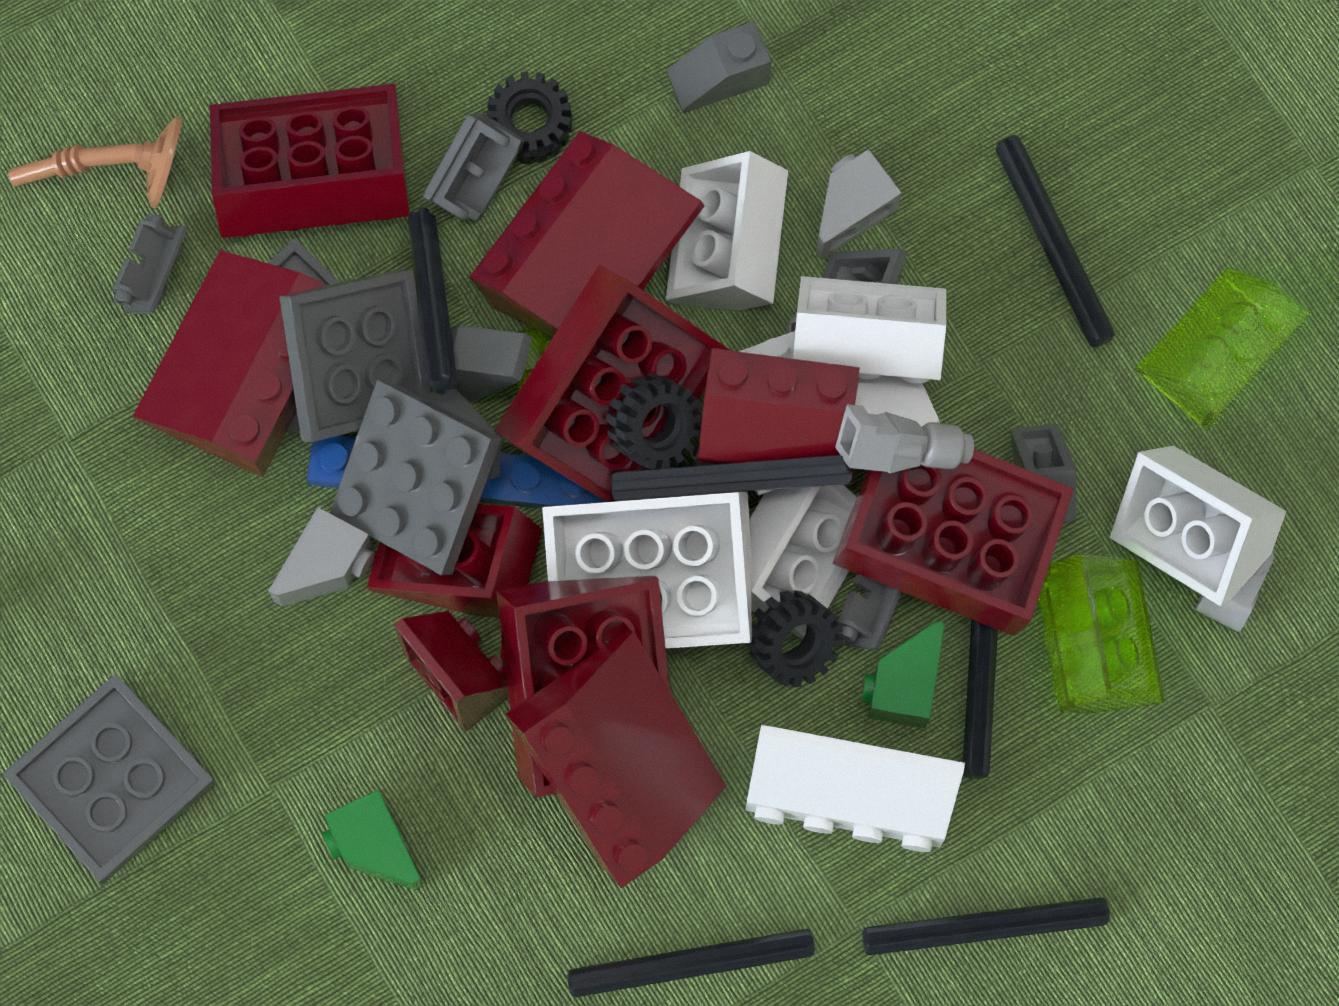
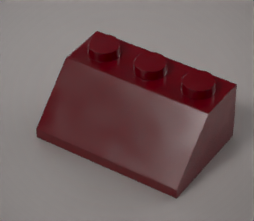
M712 348L704 397L698 461L725 464L840 455L835 446L847 404L855 405L860 367Z

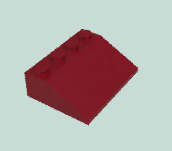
M395 83L210 105L212 198L221 238L246 237L255 234L296 231L331 225L340 226L349 223L390 220L410 216Z
M579 131L469 278L495 310L554 336L598 265L626 278L643 290L705 205L700 199L614 144Z
M220 250L132 417L137 421L264 477L297 412L279 296L327 286V284L294 270Z
M598 265L494 432L602 500L618 502L613 499L610 487L612 474L621 471L647 470L648 468L623 455L613 446L615 441L608 436L607 430L614 426L606 422L607 413L616 414L617 409L610 406L613 397L621 401L624 395L619 389L624 384L633 389L634 385L631 379L640 376L646 380V374H655L659 377L662 375L692 392L691 396L698 400L706 388L712 348L730 349L626 278ZM658 405L647 414L642 426L644 438H652L663 428L667 418V408L665 405Z
M974 449L969 463H960L954 469L931 468L920 464V466L890 474L884 471L868 470L848 518L832 564L1015 636L1032 620L1074 489Z
M637 576L544 581L496 591L510 710L629 629H632L670 691L658 577ZM512 726L519 780L536 798L555 794Z
M632 629L614 639L505 714L600 866L620 888L660 862L726 787L725 782Z

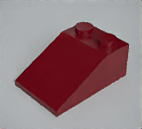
M478 504L453 574L440 575L386 544L379 542L367 588L373 592L475 616L499 618L496 591L528 585L542 528L516 507Z
M449 611L402 618L394 624L405 658L465 732L509 698L504 664L496 655L487 659L477 646L482 641L481 637L465 617L457 622Z

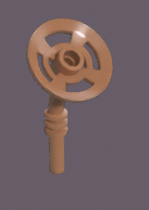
M175 116L163 129L155 143L145 141L144 145L134 143L84 148L79 144L55 151L52 157L11 168L8 173L9 180L12 185L20 186L56 175L61 178H66L70 175L74 176L87 172L92 166L138 163L137 168L146 171V187L150 207L157 208L175 155L182 126V117Z

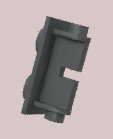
M147 214L145 220L139 221L128 250L142 258L141 262L138 264L131 259H124L115 284L112 287V291L115 293L113 301L124 306L126 314H154L156 307L164 298L165 284L172 266L177 262L182 253V241L188 229L187 227H163L165 220L155 214Z
M857 574L853 584L863 589L865 593L862 597L855 592H849L840 617L837 619L842 628V632L837 633V635L845 640L844 645L847 647L879 650L902 591Z

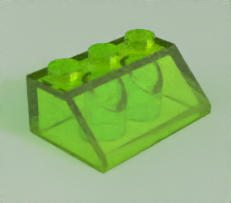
M1227 268L1136 366L1135 370L1208 431L1294 337L1310 312L1274 282Z
M1080 553L1049 564L1038 603L1041 606L1046 633L1045 646L1050 655L1054 677L1053 690L1058 700L1060 712L1093 714L1164 703L1165 698L1138 561Z

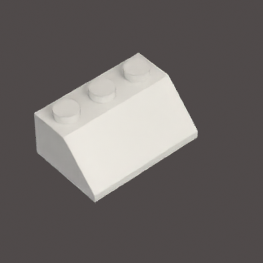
M751 151L682 168L680 187L700 199L705 207L672 250L666 301L675 304L737 311L773 304L788 170Z
M801 276L793 359L860 367L859 378L875 379L880 375L901 377V379L910 383H925L929 379H941L946 333V289Z
M1168 446L1138 452L1110 539L1217 605L1224 606L1230 602L1271 555L1287 511L1179 448Z
M843 484L775 489L763 495L749 519L751 533V610L753 612L758 607L763 612L769 609L765 603L767 599L772 596L780 602V592L788 591L793 595L794 590L802 591L806 595L810 594L826 608L829 607L849 572L847 569L832 564L848 518L857 499ZM800 625L790 632L803 639L807 625Z

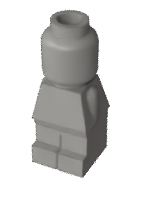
M847 404L835 448L843 456L849 468L884 471L890 474L917 467L920 464L925 467L954 469L960 463L967 464L973 456L974 440L971 434L963 433L962 429L956 425L930 422L921 427L917 421L888 412L878 415L868 414L863 406Z

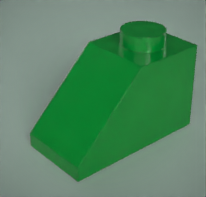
M935 621L880 659L875 675L865 674L861 702L870 704L867 718L926 728L931 715L945 623Z
M379 790L324 815L329 829L322 832L321 835L333 860L343 856L350 869L415 891L424 887Z

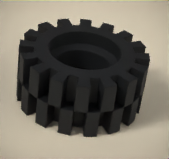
M520 72L521 80L515 81L513 75L505 78L506 86L504 88L500 84L494 88V98L489 97L487 103V116L526 140L518 153V156L522 157V164H531V157H538L539 163L547 161V153L550 152L555 157L560 153V144L566 146L569 140V132L572 131L570 102L568 103V94L565 89L559 90V83L555 79L551 78L549 83L545 82V74L537 72L535 79H529V72ZM537 104L546 111L548 119L540 130L527 133L518 130L511 121L513 112L521 105Z
M646 374V380L640 376L631 379L634 388L632 389L624 384L619 389L624 395L623 399L619 401L613 397L610 406L617 409L616 414L607 413L606 422L614 426L607 430L609 438L615 441L613 446L623 455L648 469L655 470L656 466L661 469L670 468L669 459L679 464L684 460L680 452L685 449L691 453L696 447L689 442L691 436L700 438L701 429L694 426V423L702 422L703 416L701 412L695 410L700 407L698 400L691 396L692 392L662 375L659 377L655 374ZM665 405L667 408V418L663 428L652 438H644L642 426L647 414L656 406Z
M794 590L792 595L788 591L779 593L780 602L772 596L765 601L769 607L767 611L763 612L759 607L753 615L759 619V622L757 624L752 623V635L754 637H752V642L746 643V646L751 650L748 652L750 658L773 680L784 686H787L789 683L793 687H801L802 679L811 684L816 681L814 676L816 671L820 672L823 676L829 671L824 665L827 660L836 662L839 655L832 649L833 647H842L843 639L837 635V633L842 632L841 624L836 621L837 617L810 594L806 595L802 591ZM806 624V633L801 643L793 650L782 653V644L790 631Z

